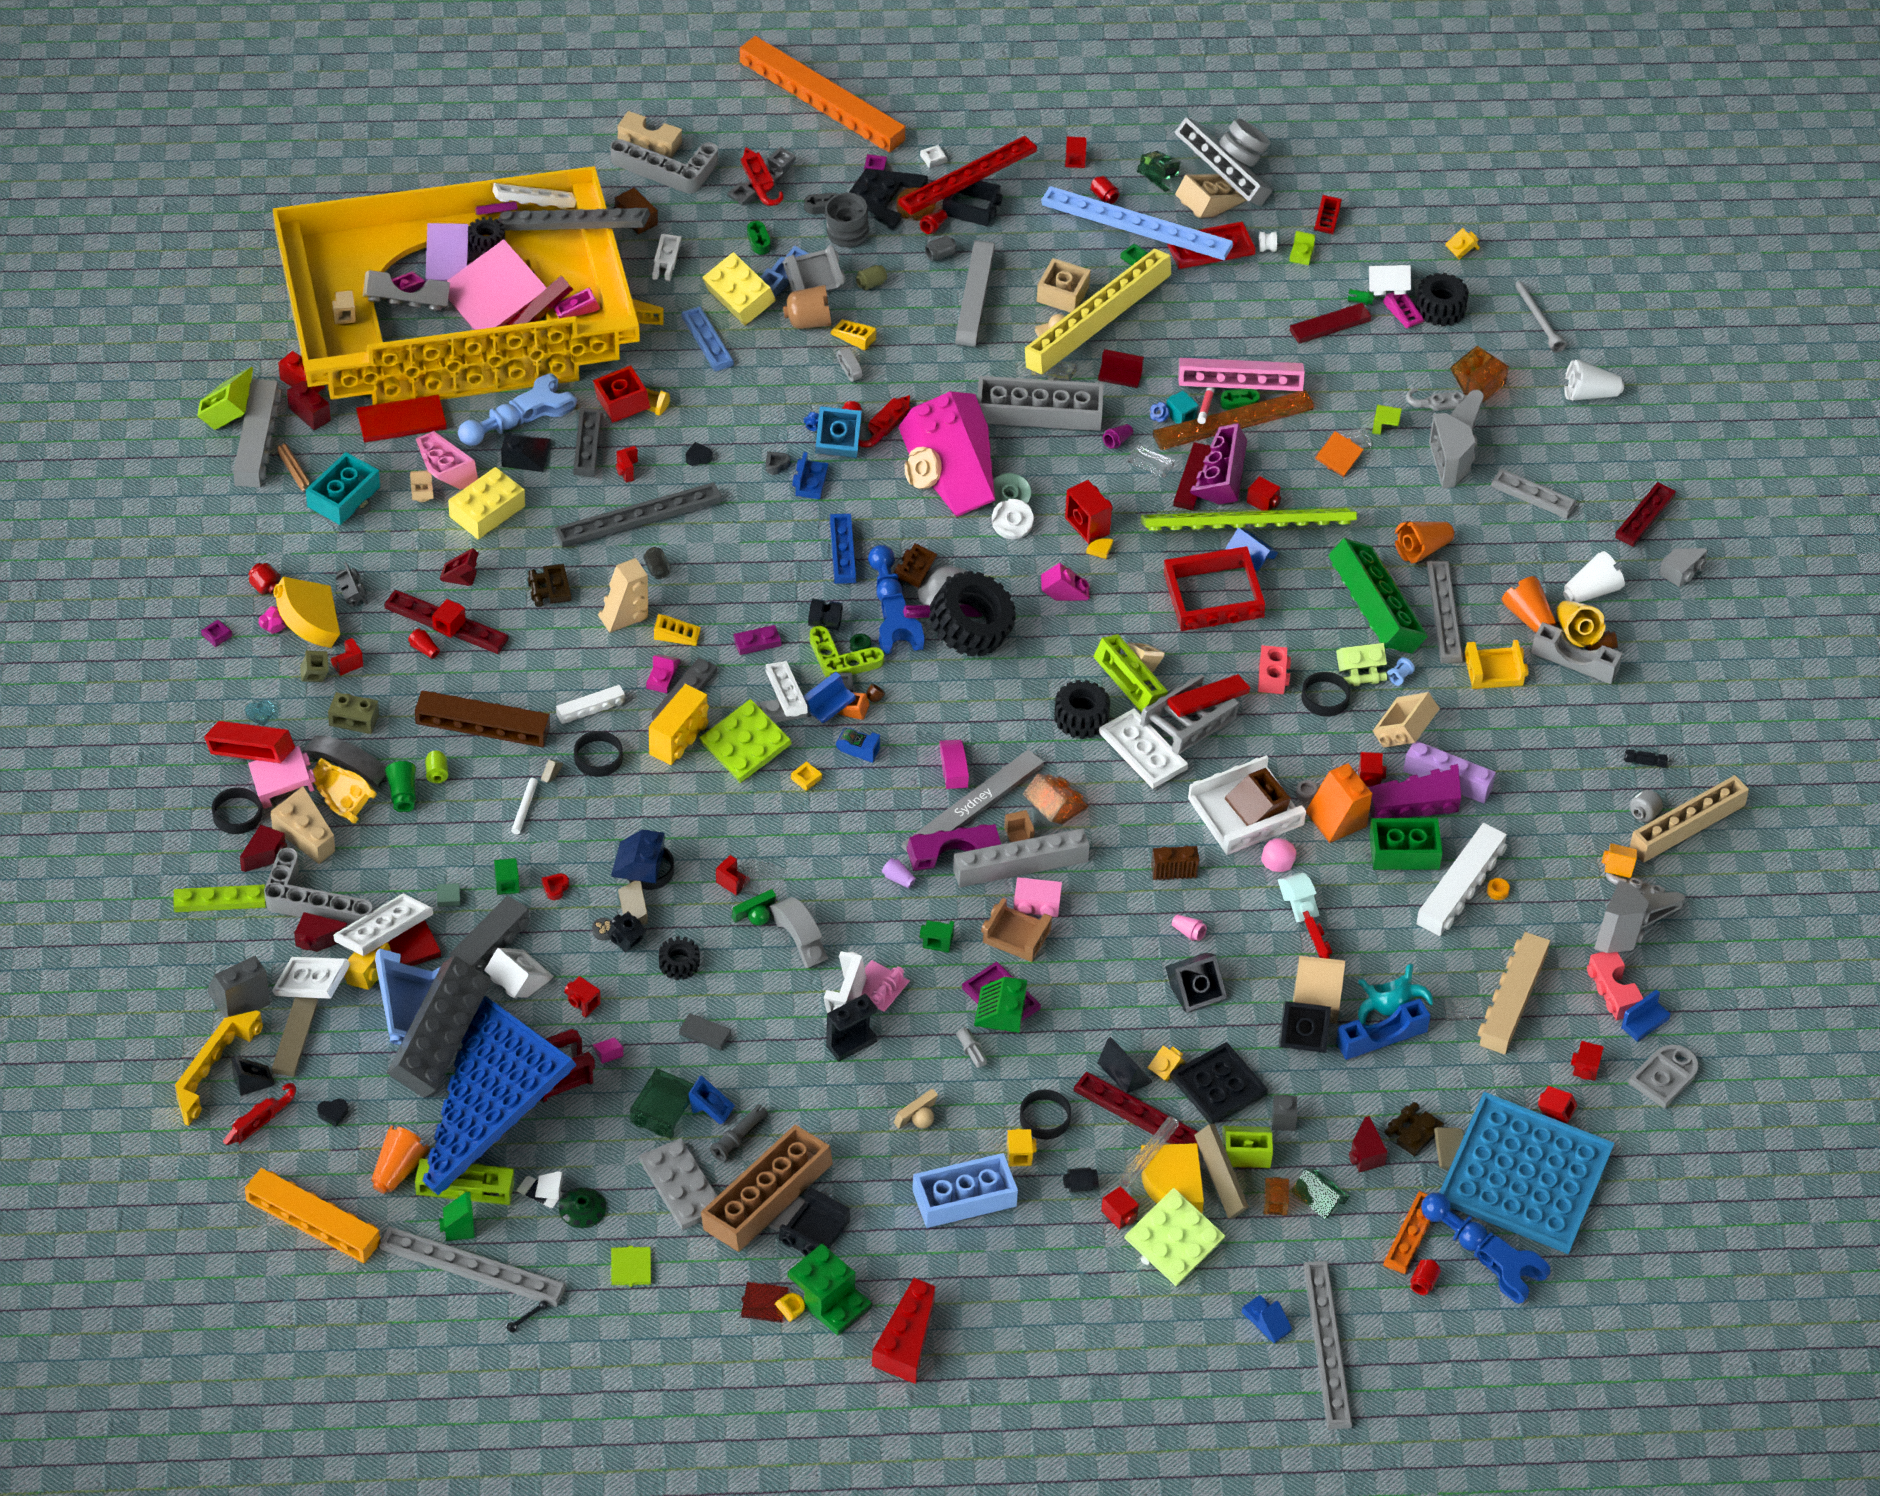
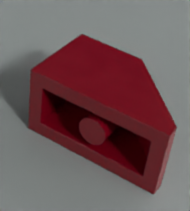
M260 824L240 855L241 871L247 872L274 864L278 852L283 848H287L285 833Z
M304 912L294 932L295 945L303 950L315 952L336 945L338 943L334 940V934L347 927V923Z
M1370 1116L1364 1118L1353 1139L1351 1151H1349L1350 1161L1353 1165H1356L1359 1173L1385 1166L1388 1152Z

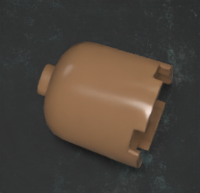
M825 285L794 291L788 296L787 306H783L785 318H789L793 327L806 329L832 325Z

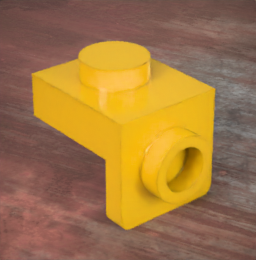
M1463 228L1445 244L1459 260L1473 247L1477 251L1480 249L1476 243L1479 239L1471 231L1467 233Z
M1163 1045L1147 1068L1168 1082L1171 1072L1176 1070L1180 1064L1185 1065L1186 1061L1181 1058L1183 1053L1173 1046L1169 1050Z

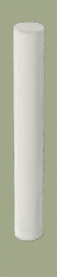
M530 778L511 830L514 834H520L538 784V780L535 778Z

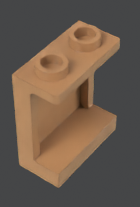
M1002 898L999 904L993 906L990 919L985 920L982 925L983 943L1033 962L1051 931L1052 916L1044 913L1040 920L1007 907V899Z

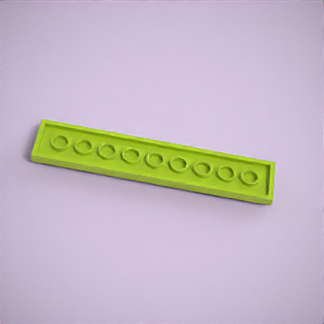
M1351 508L1143 514L1140 515L1142 525L1151 531L1161 530L1163 526H1167L1170 530L1183 529L1182 526H1188L1191 529H1204V525L1212 526V528H1225V524H1230L1234 528H1244L1246 524L1254 525V527H1267V523L1275 524V526H1288V522H1293L1297 526L1309 525V522L1317 523V525H1329L1330 521L1338 522V524H1351V520H1357V512Z

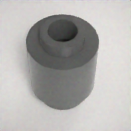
M947 235L930 241L925 246V252L930 261H938L954 255L957 246L955 240Z

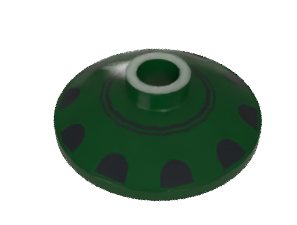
M581 1187L572 1189L564 1194L559 1202L560 1217L566 1224L575 1228L592 1227L598 1224L606 1213V1202L603 1196L591 1188Z

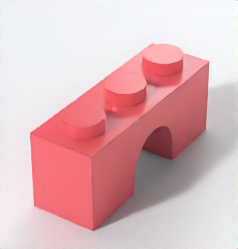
M1618 952L1596 953L1590 956L1589 965H1587L1588 975L1594 979L1598 993L1603 995L1608 1011L1614 1015L1616 1021L1623 1019L1625 1012L1641 1001L1643 997L1635 983L1622 985L1616 982V980L1622 979L1625 964Z

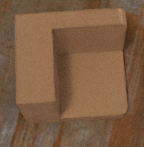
M1027 810L1005 815L1004 829L1010 843L1034 838L1035 830Z

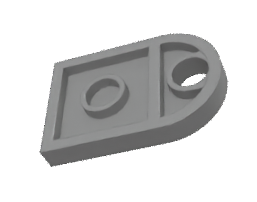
M1666 1045L1659 1048L1629 1077L1628 1083L1665 1109L1695 1079L1698 1061L1695 1055L1687 1048L1679 1045ZM1682 1056L1686 1058L1687 1061L1680 1062L1676 1059V1057Z

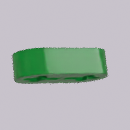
M760 221L750 222L747 225V237L752 250L759 255L767 254L770 251L771 242L765 225Z
M1254 389L1227 390L1221 394L1220 405L1227 411L1254 409L1259 405L1260 394Z

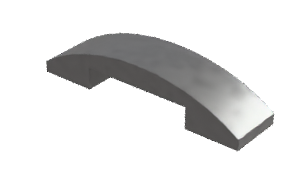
M782 147L768 157V164L766 165L773 178L774 186L786 174L796 159L795 155ZM750 180L745 184L739 182L727 193V196L741 205H746L759 199Z
M317 735L303 749V753L307 752V755L317 760L326 758L358 773L359 776L374 787L378 788L387 777L385 773L386 767L365 751L345 741Z

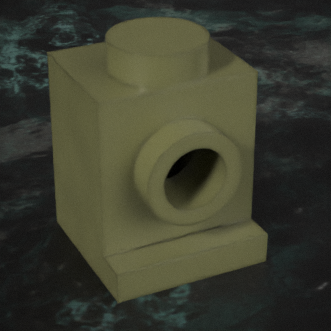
M305 651V657L300 665L302 682L324 681L329 672L327 651Z

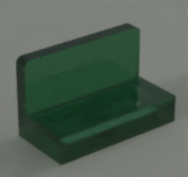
M1305 1168L1291 1189L1294 1195L1323 1218H1328L1337 1204H1345L1350 1197L1315 1168Z

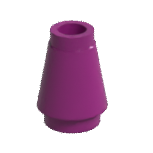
M1129 424L1108 429L1103 435V442L1108 448H1118L1133 434V429Z

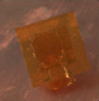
M1280 1177L1265 1178L1263 1214L1287 1216L1289 1179Z

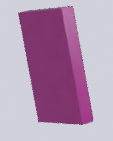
M996 961L962 983V989L978 1004L982 986L1003 977H1013ZM1028 991L1026 992L1022 1021L1041 1009V1004Z

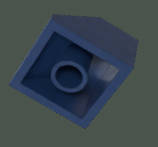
M642 829L620 841L611 877L656 883L664 855L665 833Z

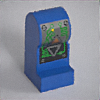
M844 728L836 742V747L843 753L873 763L880 750V734L872 732L871 735L858 733L852 728Z

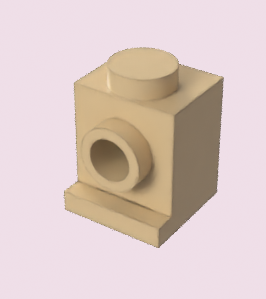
M352 291L335 292L336 301H332L335 324L355 323V306Z

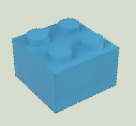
M820 406L815 453L857 458L862 411Z

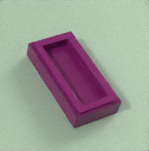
M517 202L477 206L475 213L480 215L516 210Z

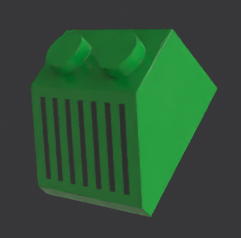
M1003 977L982 986L974 1026L1020 1033L1026 1000L1027 980Z

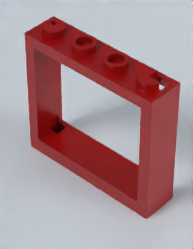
M1247 546L1164 560V577L1180 631L1265 618V601ZM1245 567L1254 601L1186 612L1176 578Z

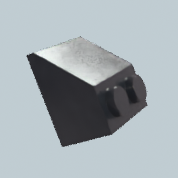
M1206 952L1165 966L1170 987L1185 1012L1227 999L1216 955Z

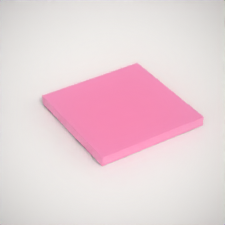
M504 239L446 281L450 282L448 301L473 330L506 325L546 289L545 285Z

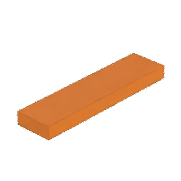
M1421 1191L1418 1192L1384 1260L1383 1266L1406 1274L1431 1223L1422 1214L1421 1208L1423 1199L1429 1194Z

